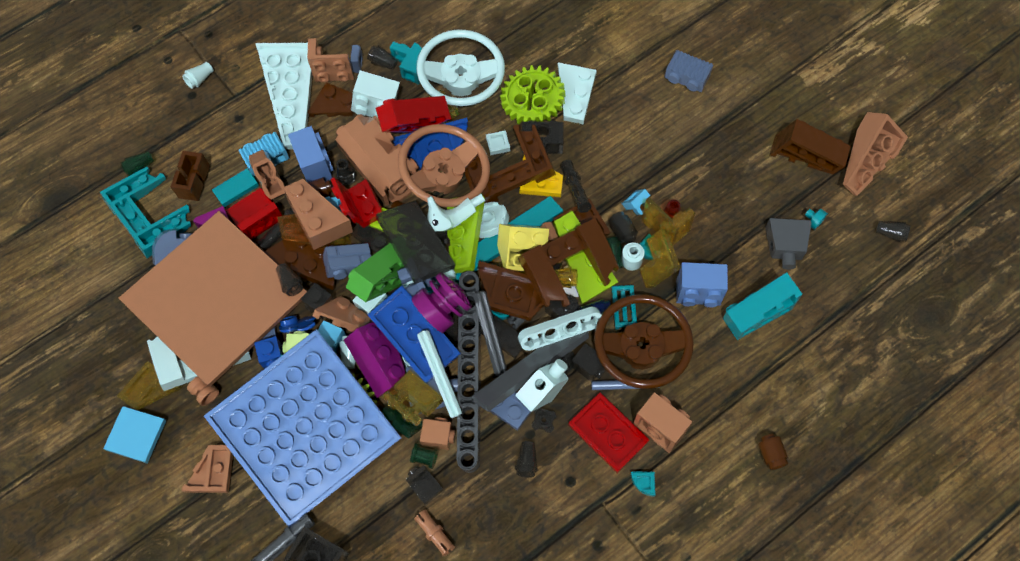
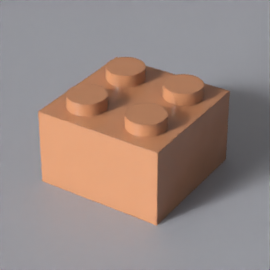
M654 392L637 413L634 425L670 454L686 434L692 421L685 411L677 410L670 405L671 402L668 398L661 394L657 395Z

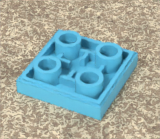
M123 406L103 449L148 464L166 420Z

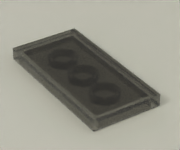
M416 200L376 214L378 223L414 284L435 277L439 272L445 273L455 269L454 261Z

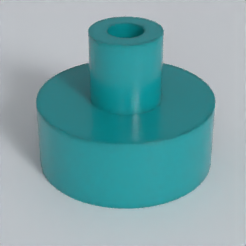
M809 209L805 214L810 219L811 228L814 231L828 215L823 209H820L817 213Z

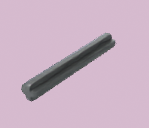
M478 291L473 294L494 374L496 377H499L507 371L486 291Z

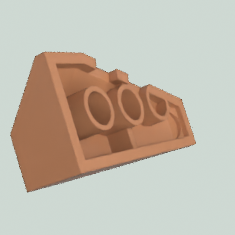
M867 112L857 129L843 185L854 196H858L868 186L877 171H882L886 167L885 163L889 159H894L899 154L908 138L888 114Z

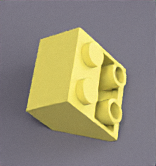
M499 224L497 246L503 268L513 271H524L518 261L521 254L539 245L547 244L549 229L539 226Z

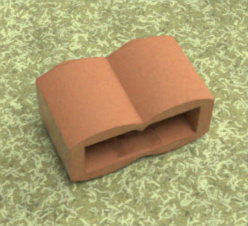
M262 149L249 155V163L266 196L273 199L284 194V184L268 153Z

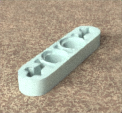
M588 307L525 328L519 333L518 340L524 350H534L596 329L602 314L598 308ZM576 322L574 327L566 328L568 323ZM555 329L552 335H545L547 330Z

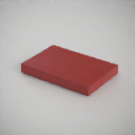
M601 392L568 423L616 473L650 441Z

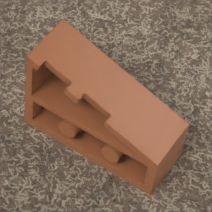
M304 179L283 187L287 200L313 250L353 232L350 219Z

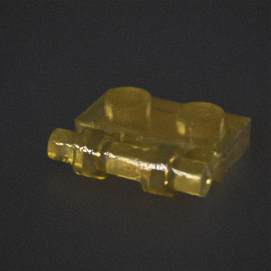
M410 370L394 385V389L398 392L397 395L386 391L382 396L392 410L396 409L402 414V418L405 421L411 422L415 426H418L422 421L418 416L420 412L428 417L443 402L441 395ZM407 400L413 406L408 408L403 402Z

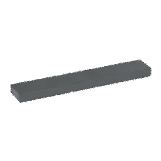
M573 323V324H571L570 326H568L567 328H568V329H569V328H572V327L575 326V324ZM588 332L536 349L472 395L473 401L489 412L522 388L539 368L554 363L557 359H561L589 338Z

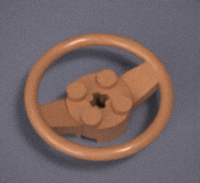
M433 124L421 127L407 137L399 151L398 167L402 180L413 195L427 203V198L432 196L440 207H457L465 199L469 198L471 200L481 194L488 183L490 163L487 153L474 136L461 128L446 124ZM443 132L456 135L466 141L452 151L448 148H442L441 150L430 152L425 157L421 170L410 176L407 168V155L412 144L420 137L431 133ZM479 156L482 174L479 183L470 193L452 199L439 198L426 193L427 191L444 192V194L454 192L461 182L465 169Z

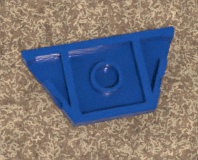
M463 118L445 124L467 131L468 120ZM443 132L427 134L412 144L407 158H412L416 162L418 169L421 170L423 161L430 152L441 150L442 148H448L452 151L462 145L465 140L456 135ZM411 133L393 137V144L395 146L397 144L402 146Z

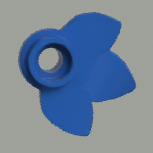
M296 315L285 317L280 321L279 330L283 333L296 330L306 331L316 325L313 322L316 318L308 316L297 319Z

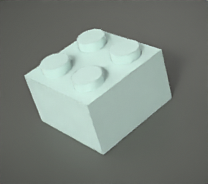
M360 70L353 90L351 111L358 115L363 114V116H377L376 108L383 105V101L392 98L397 100L400 82Z

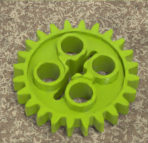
M531 65L528 71L525 67H523L522 73L516 70L515 77L509 75L510 82L504 81L505 88H501L502 95H500L502 108L505 110L506 115H510L511 120L516 119L517 124L524 121L526 127L529 122L536 126V122L539 121L541 125H544L543 120L546 119L551 122L550 116L557 117L556 110L562 111L561 104H565L564 97H566L564 83H561L560 76L556 77L555 71L549 74V68L542 71L539 65L537 70H534L533 65ZM532 98V108H531L530 111H528L529 108L531 107V100H530V99Z

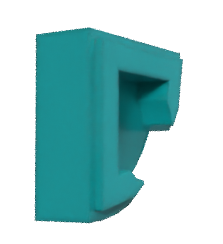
M631 472L634 486L641 493L655 497V472Z

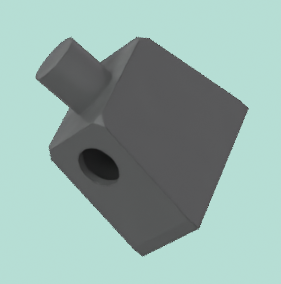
M769 219L765 230L770 255L773 259H782L783 269L791 270L796 268V260H802L805 256L811 229L810 220Z

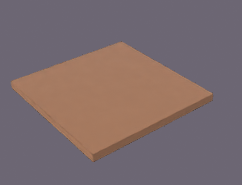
M218 211L123 293L119 300L210 387L255 345L254 342L260 341L309 294Z

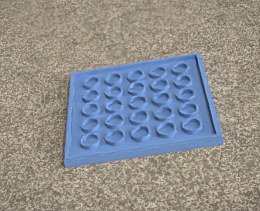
M317 329L204 415L205 419L289 527L401 439L398 432Z

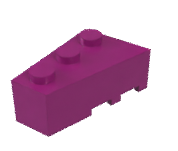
M374 322L357 328L343 340L377 398L391 392L407 380L400 353Z

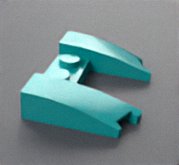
M148 167L137 171L100 192L104 202L113 214L118 217L146 258L152 256L153 242L160 233L168 229H175L176 237H179V233L185 232L191 226V222L186 221V214L190 213L188 205L181 207L153 224L149 223L137 207L135 202L166 180L162 173H159L157 177L149 175L150 170Z

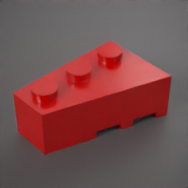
M445 96L403 100L392 98L383 101V105L376 108L382 132L411 133L424 126L441 124L451 120Z

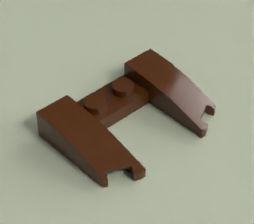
M520 125L513 126L526 159L489 176L488 183L482 192V195L485 197L484 203L496 202L499 200L498 196L535 180L539 183L556 175L535 125H532V131H521ZM479 156L473 160L464 172L471 191L479 183L482 174Z
M595 218L578 226L574 231L543 246L539 245L521 254L519 257V263L545 307L550 306V301H562V307L570 305L553 266L583 251L604 286L611 282L608 276L612 270L618 271L619 266L612 249Z

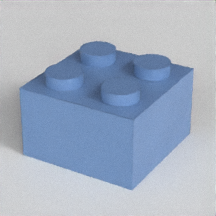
M312 126L288 134L306 181L310 182L324 177L325 181H330L332 178L330 172L334 170L319 132L314 133Z
M682 262L677 276L676 303H681L684 306L701 304L705 307L721 305L728 290L727 265Z

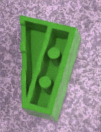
M397 237L358 267L354 268L348 275L349 280L346 288L366 303L401 286L402 283L397 271L407 266L406 260L412 258L414 261L419 251L401 237Z

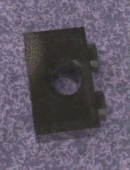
M522 122V131H532V125H535L539 135H546V137L540 138L547 154H563V122Z

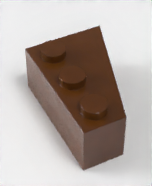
M796 119L775 135L769 156L776 157L778 154L788 157L789 162L802 161L808 163L807 167L835 174L845 167L851 146L840 139L826 134L822 130L808 125L805 121Z

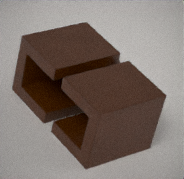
M182 151L177 166L180 171L175 172L170 187L179 199L199 201L204 186L201 181H205L210 165L203 153Z

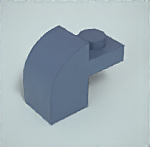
M168 229L160 233L152 246L153 264L157 265L193 233H179V237H176L175 229Z

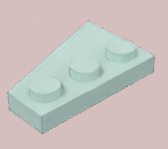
M558 63V73L561 77V83H564L566 97H564L565 104H562L564 121L584 124L596 77V70Z

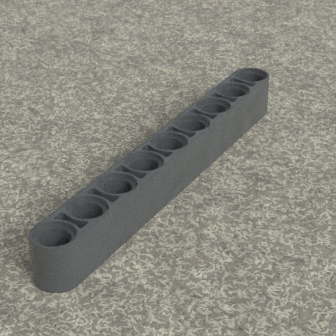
M466 271L461 274L459 286L465 292L467 299L474 301L473 294L481 291L480 280L473 271ZM469 280L476 281L472 287H466L465 283ZM476 304L468 311L460 306L464 315L462 317L458 316V351L461 355L458 356L457 401L462 414L457 416V464L467 473L475 472L480 466L481 406L473 401L472 396H464V391L467 388H474L475 393L481 390V323ZM467 323H475V327L472 330L464 329ZM474 344L475 349L472 352L464 351L466 345ZM472 365L475 367V371L472 374H464V369L467 366ZM467 410H473L475 412V415L471 420H465L463 418L464 413ZM466 433H474L475 437L471 443L463 442V437ZM469 455L473 456V465L465 467L463 459Z

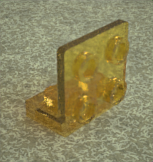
M648 198L645 201L642 219L648 228H652L658 233V237L662 242L668 243L672 247L690 232L695 212L689 207L684 212L679 211L672 219L651 198Z

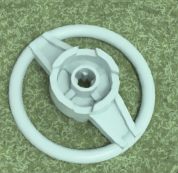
M451 30L433 37L422 48L417 60L418 79L425 91L432 97L445 96L447 104L453 106H469L488 99L501 85L505 73L504 59L495 43L486 36L470 30ZM452 38L476 40L485 45L495 57L492 60L477 62L474 55L456 54L446 56L444 63L426 61L428 54L436 45ZM495 78L485 91L468 98H455L444 95L437 91L428 81L443 85L444 88L446 87L447 90L452 92V95L467 96L472 94V91L479 87L481 83Z

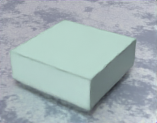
M506 130L486 135L490 155L510 151Z

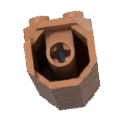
M359 114L351 122L337 129L336 134L338 136L335 140L338 148L360 175L370 182L374 192L385 205H390L389 201L394 203L399 200L401 202L411 195L412 192L405 185L399 172L398 156L401 145L397 144L395 146L393 144L394 138L390 132H382L377 116L371 118ZM407 158V168L411 176L417 172L418 166L412 158Z

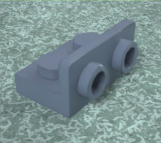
M515 392L489 412L518 431L531 411L515 396L517 394Z

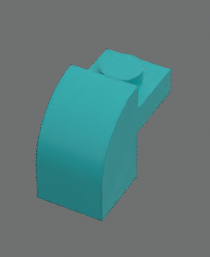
M393 41L390 46L392 59L401 62L399 66L401 77L419 85L417 60L422 50L421 46L414 42L412 47L409 48L405 44Z

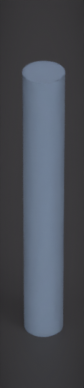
M618 380L591 381L592 390L641 389L628 386Z

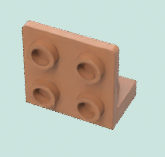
M308 39L307 60L315 82L354 80L348 54L323 55L322 46H318L317 39Z

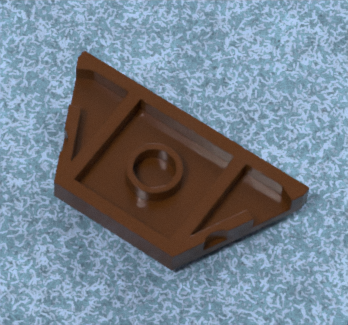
M296 231L264 251L284 271L328 289H335L334 277H327L323 261L325 247L334 245L328 243L313 250L306 234Z
M479 261L477 268L482 290L486 291L492 311L531 321L544 307V303L527 274Z

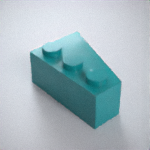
M786 272L759 291L748 295L740 303H733L727 307L723 320L735 338L739 340L791 311L802 296V292Z

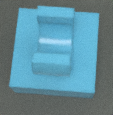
M646 189L636 190L622 205L626 210L633 209L636 215H642L641 204L644 208L651 207L650 202L646 200L650 194Z

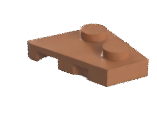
M339 296L316 308L312 315L317 319L320 316L332 319L333 325L346 328L351 332L373 322L364 311L357 308L343 296Z
M208 445L203 453L202 460L196 464L192 477L187 484L183 485L182 491L184 493H229L233 454L226 445Z

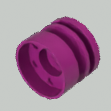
M439 272L436 275V279L440 285L434 280L429 282L433 293L422 288L411 299L422 316L435 329L444 333L455 323L450 313L453 312L457 316L462 317L464 313L460 306L468 311L472 308V305L461 287L454 280Z

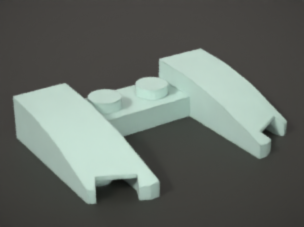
M158 337L153 341L150 339L147 341L160 386L164 391L191 382L197 377L182 360H178L177 355ZM247 352L243 357H241L234 365L251 360L249 352Z

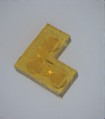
M660 229L647 239L653 259L640 268L646 288L655 287L681 269L666 229Z

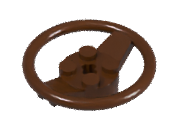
M631 295L611 304L599 318L594 335L595 350L605 370L616 380L635 388L651 389L671 383L685 371L692 358L693 334L687 319L673 304L653 295ZM637 303L661 307L676 319L682 329L679 331H660L659 326L656 324L638 322L628 325L623 333H604L607 322L615 312L625 306ZM641 342L644 343L646 347L645 349H640V346H637V344ZM684 350L680 362L671 372L660 378L649 380L636 379L622 373L611 363L607 356L609 354L620 357L632 365V368L644 370L652 368L661 357Z

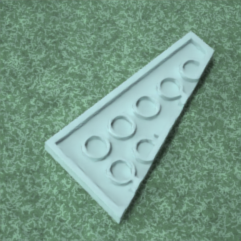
M256 43L283 146L285 149H293L288 134L304 129L308 125L312 71L307 60L308 43Z

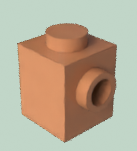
M436 417L434 420L424 419L420 437L422 447L449 450L450 443L454 444L456 430H452L451 422L440 417Z

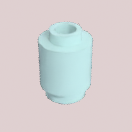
M628 243L625 245L621 257V263L624 268L633 271L641 267L644 258L643 247L638 243Z

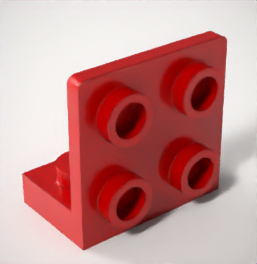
M335 177L330 179L333 184L331 190L335 197L340 199L341 204L339 207L345 216L349 215L354 224L358 223L365 228L385 216L375 192L367 179L350 189H347Z
M262 188L257 189L226 210L239 230L250 240L284 219L274 202H271Z

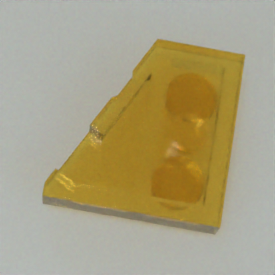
M147 361L120 391L117 397L134 410H139L180 390L183 386L179 385L164 391L160 386L154 365Z

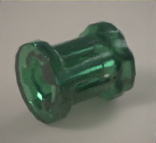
M415 443L410 462L428 465L430 469H433L439 450L437 448L432 450L421 447L420 444Z

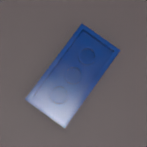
M401 286L372 310L368 316L427 384L434 376L417 337L418 333L425 330L430 332L444 368L461 353L444 333L435 329L422 316L413 304L412 296Z

